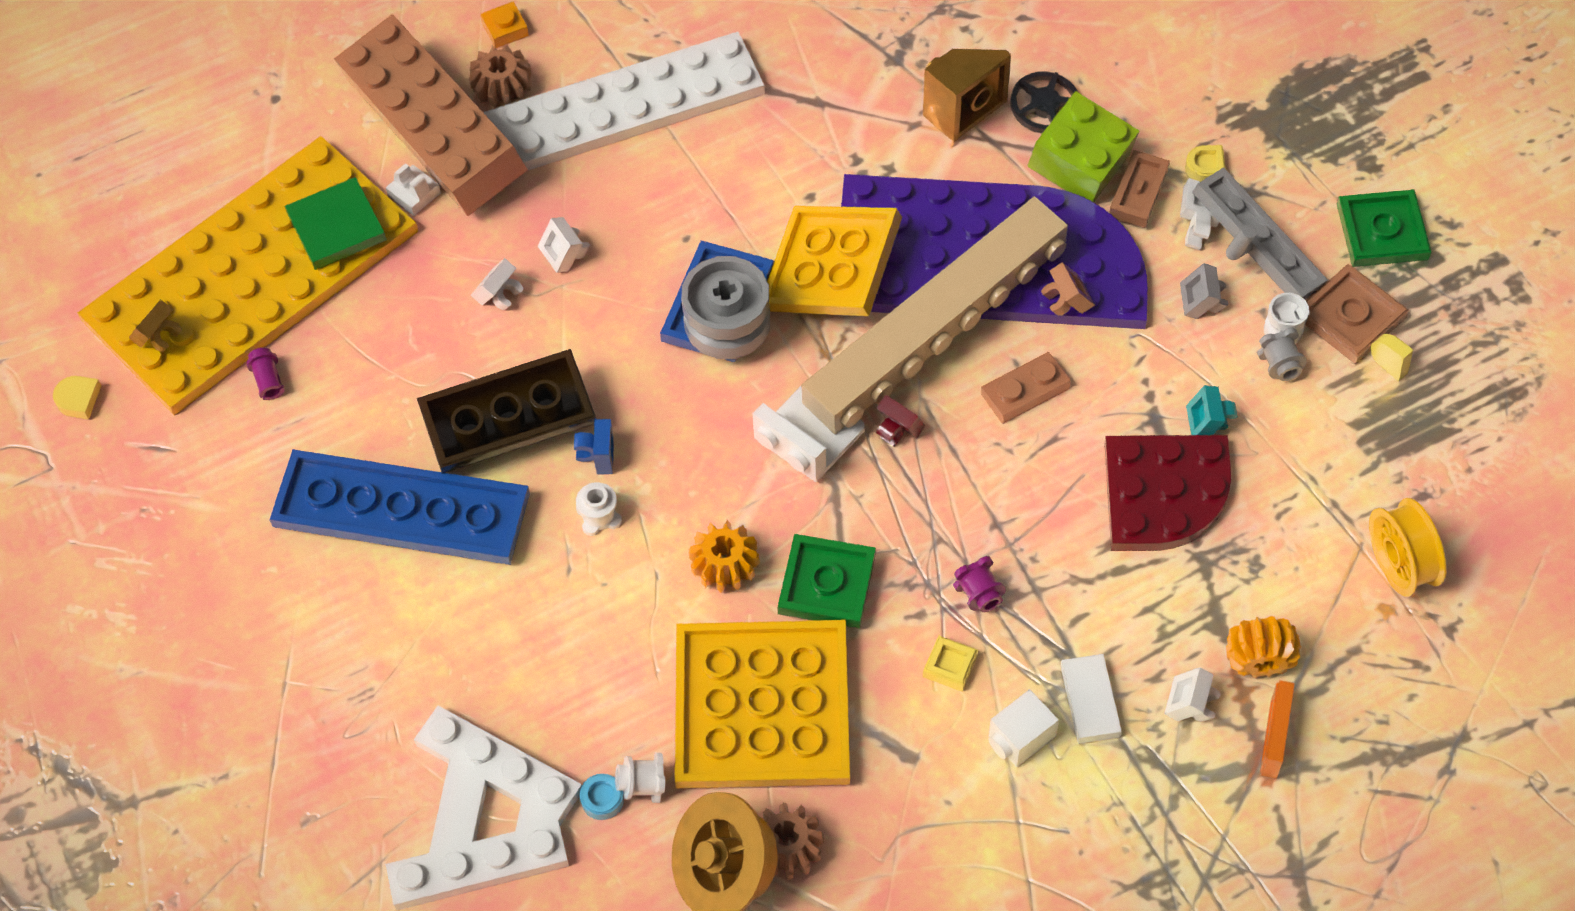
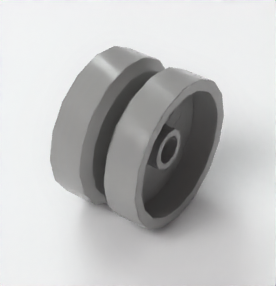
M717 256L702 261L688 273L682 284L681 301L685 332L690 343L702 354L716 359H737L751 354L764 343L770 331L769 285L759 268L750 261L735 256Z

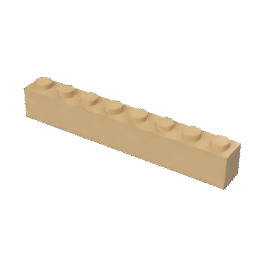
M1035 196L802 383V404L833 434H837L845 426L847 428L854 426L861 419L864 411L874 402L880 403L885 395L889 396L894 386L902 379H910L915 376L923 366L924 361L933 354L939 355L943 353L951 344L952 338L962 330L969 331L972 329L985 311L991 306L993 308L1000 306L1007 299L1013 288L1020 283H1028L1036 275L1038 268L1046 261L1056 260L1066 248L1068 225Z

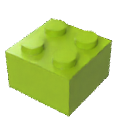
M1075 91L1035 142L1027 167L1065 191L1095 202L1129 157L1140 130Z

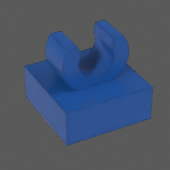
M595 419L594 435L586 432H579L574 435L576 461L589 462L594 460L597 475L613 474L614 434L611 419Z

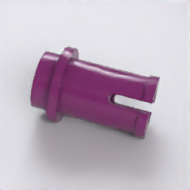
M266 347L251 351L246 365L247 369L254 374L259 397L263 398V400H273L283 395L285 389L276 367L278 363L277 355Z

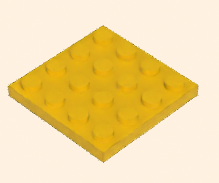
M846 620L676 624V788L850 785Z

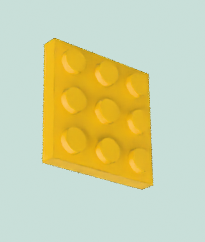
M794 206L767 280L769 285L770 312L869 316L902 220L898 209Z

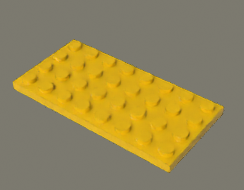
M319 136L81 309L77 314L93 334L175 416L248 361V355L251 351L269 345L418 232L417 224L328 141ZM356 177L385 233L386 241L314 270L284 206ZM160 299L173 309L165 320L175 321L182 328L181 333L177 337L168 331L160 332L162 340L170 345L165 352L157 351L152 346L150 338L142 348L129 339L135 328Z

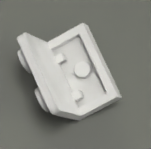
M801 386L776 412L762 403L752 413L754 438L762 446L773 451L795 470L802 472L814 482H817L864 432V422L860 419L854 426L850 428L845 426L837 434H833L802 404Z

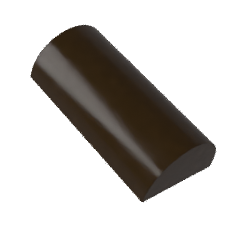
M571 349L417 398L442 474L594 425L595 419H597Z

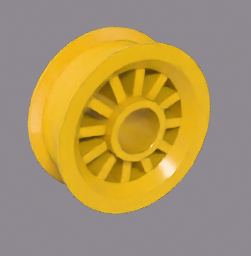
M1404 498L1400 501L1398 508L1389 511L1383 508L1374 509L1369 518L1370 539L1378 564L1390 585L1400 595L1405 597L1413 595L1417 586L1426 583L1431 586L1441 585L1446 577L1445 553L1438 531L1421 504L1412 498Z

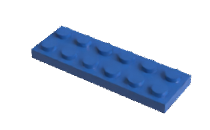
M292 449L269 520L274 528L511 565L530 491L527 485L449 473L442 474L436 471Z

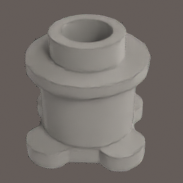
M1289 328L1284 332L1276 334H1266L1259 340L1261 349L1257 351L1260 360L1268 361V374L1273 379H1280L1281 381L1293 380L1302 373V369L1307 364L1305 355L1299 353L1295 344V339L1299 337L1295 328Z

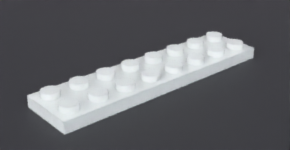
M737 31L483 113L513 144L528 169L527 171L764 95L765 88L752 58Z

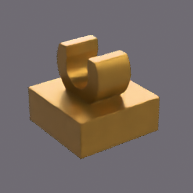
M160 299L135 328L129 339L142 348L150 338L152 346L157 351L165 352L170 345L162 340L160 332L168 331L177 337L181 333L182 328L175 321L165 320L173 309Z

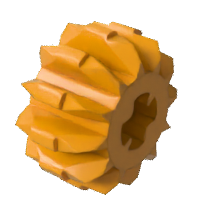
M726 520L723 528L717 529L710 522L707 527L708 534L697 532L694 537L695 545L690 546L689 559L692 560L691 571L694 576H701V583L705 588L716 582L717 590L720 593L724 591L726 584H731L739 591L741 579L752 581L754 577L753 568L758 567L760 563L759 553L756 551L758 548L757 541L754 536L747 537V529L744 525L732 530L731 523Z
M1274 616L1268 618L1256 617L1255 620L1251 621L1243 620L1240 622V625L1229 629V635L1227 636L1228 645H1226L1227 658L1230 660L1231 668L1237 670L1239 675L1251 674L1253 678L1266 675L1270 678L1272 674H1284L1287 669H1292L1298 665V659L1300 658L1299 649H1301L1300 637L1296 632V626L1291 625L1288 619L1281 618L1276 620Z

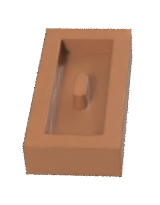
M1133 150L1109 213L1117 220L1146 228L1169 170L1170 160Z
M1047 352L981 387V395L1000 422L1004 424L1070 389L1071 380L1051 353Z

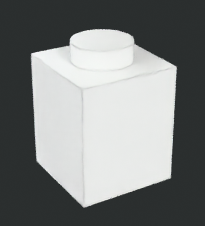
M1029 689L990 719L989 743L999 757L1002 759L1008 757L1018 767L1056 737L1059 720Z

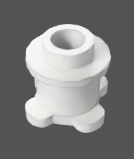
M601 482L589 483L583 486L577 494L576 511L583 518L582 529L586 535L595 536L599 531L607 528L614 530L619 528L622 523L621 515L615 511L617 505L616 493L609 485Z
M655 752L654 760H633L631 756H625L623 764H617L616 790L623 791L626 800H630L632 795H651L652 803H660L661 794L665 791L663 753Z

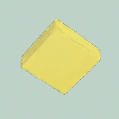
M938 635L923 670V677L963 692L977 659L978 649Z

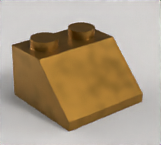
M952 48L943 56L932 59L924 69L923 116L955 142L1008 101L1011 53L1007 50Z

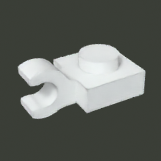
M1189 178L1183 187L1180 217L1191 220L1185 238V246L1200 250L1203 238L1208 239L1211 226L1217 227L1220 222L1192 193L1200 181Z

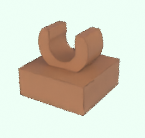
M1063 262L1050 270L1055 282L1044 286L1041 292L1049 300L1060 294L1058 302L1050 306L1052 312L1060 316L1067 313L1072 306L1083 314L1095 306L1080 276Z

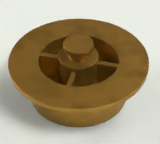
M728 792L706 794L690 805L677 826L671 853L672 872L677 890L683 901L692 911H743L753 900L761 896L771 884L778 858L776 840L767 822L757 815L744 799Z

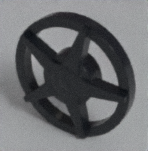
M1033 72L1022 77L1015 84L1010 99L1011 110L1021 125L1031 131L1043 133L1049 125L1033 122L1026 115L1034 113L1039 117L1048 118L1051 123L1059 108L1063 107L1070 98L1060 96L1054 90L1056 83L1063 86L1071 96L1075 91L1078 92L1072 82L1059 75L1058 72ZM1038 80L1050 81L1047 87L1037 88L1029 84ZM1023 89L1031 96L1030 104L1020 110L1017 104V95Z

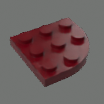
M1228 435L1105 436L1104 451L1111 551H1162L1174 549L1196 540L1204 530L1215 520H1218L1226 505L1231 485Z

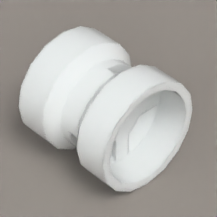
M1294 293L1276 295L1271 300L1268 308V315L1264 323V334H1276L1284 332L1289 328H1295L1299 335L1295 339V344H1297L1302 338L1309 315V306L1306 300Z

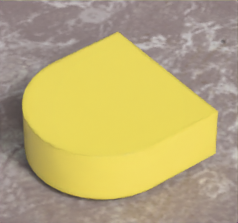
M1201 145L1190 150L1185 163V171L1188 177L1201 182L1223 167L1225 168L1223 145Z
M1383 334L1371 344V354L1376 363L1397 381H1400L1408 374L1413 353L1411 347L1391 334Z
M70 376L64 378L55 386L53 400L62 414L89 420L102 386L99 380L95 378Z

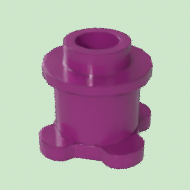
M984 556L970 565L961 566L954 573L956 581L953 587L957 592H965L968 597L967 604L970 610L989 612L998 607L1003 601L1002 596L1005 594L1006 587L1002 582H997L992 574L990 567L994 562L990 556Z

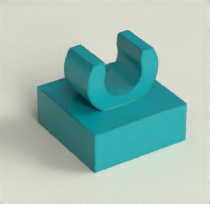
M1204 385L1186 405L1191 435H1213L1217 430H1226L1228 428L1226 418L1236 419L1238 417L1235 402L1221 401L1219 387Z

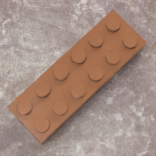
M393 14L334 58L355 90L467 216L471 215L528 170L513 144Z

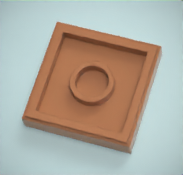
M1348 263L1306 300L1309 306V315L1305 325L1356 364L1371 351L1370 347L1374 341L1383 334L1391 333L1407 318L1409 310Z

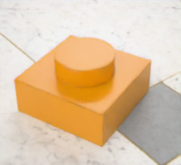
M514 1L480 14L482 24L495 48L529 36L528 27Z

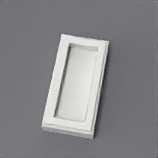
M1098 654L1061 660L1060 667L1078 744L1120 738L1122 731L1104 655Z

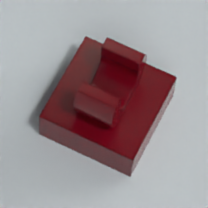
M887 395L884 396L877 406L879 412L886 419L879 426L876 433L893 447L900 441L904 431L917 439L926 426L918 415Z

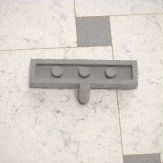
M1224 167L1196 185L1192 193L1234 237L1226 249L1228 259L1237 260L1248 253L1284 293L1297 294L1304 300L1317 292L1328 281Z

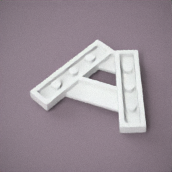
M438 705L414 738V742L420 749L448 764L429 853L385 864L392 902L396 911L569 867L560 826L580 797L582 784ZM487 786L521 804L515 831L476 841Z

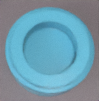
M596 774L589 777L580 789L582 808L593 819H610L616 816L623 807V791L616 790L615 777L609 774Z

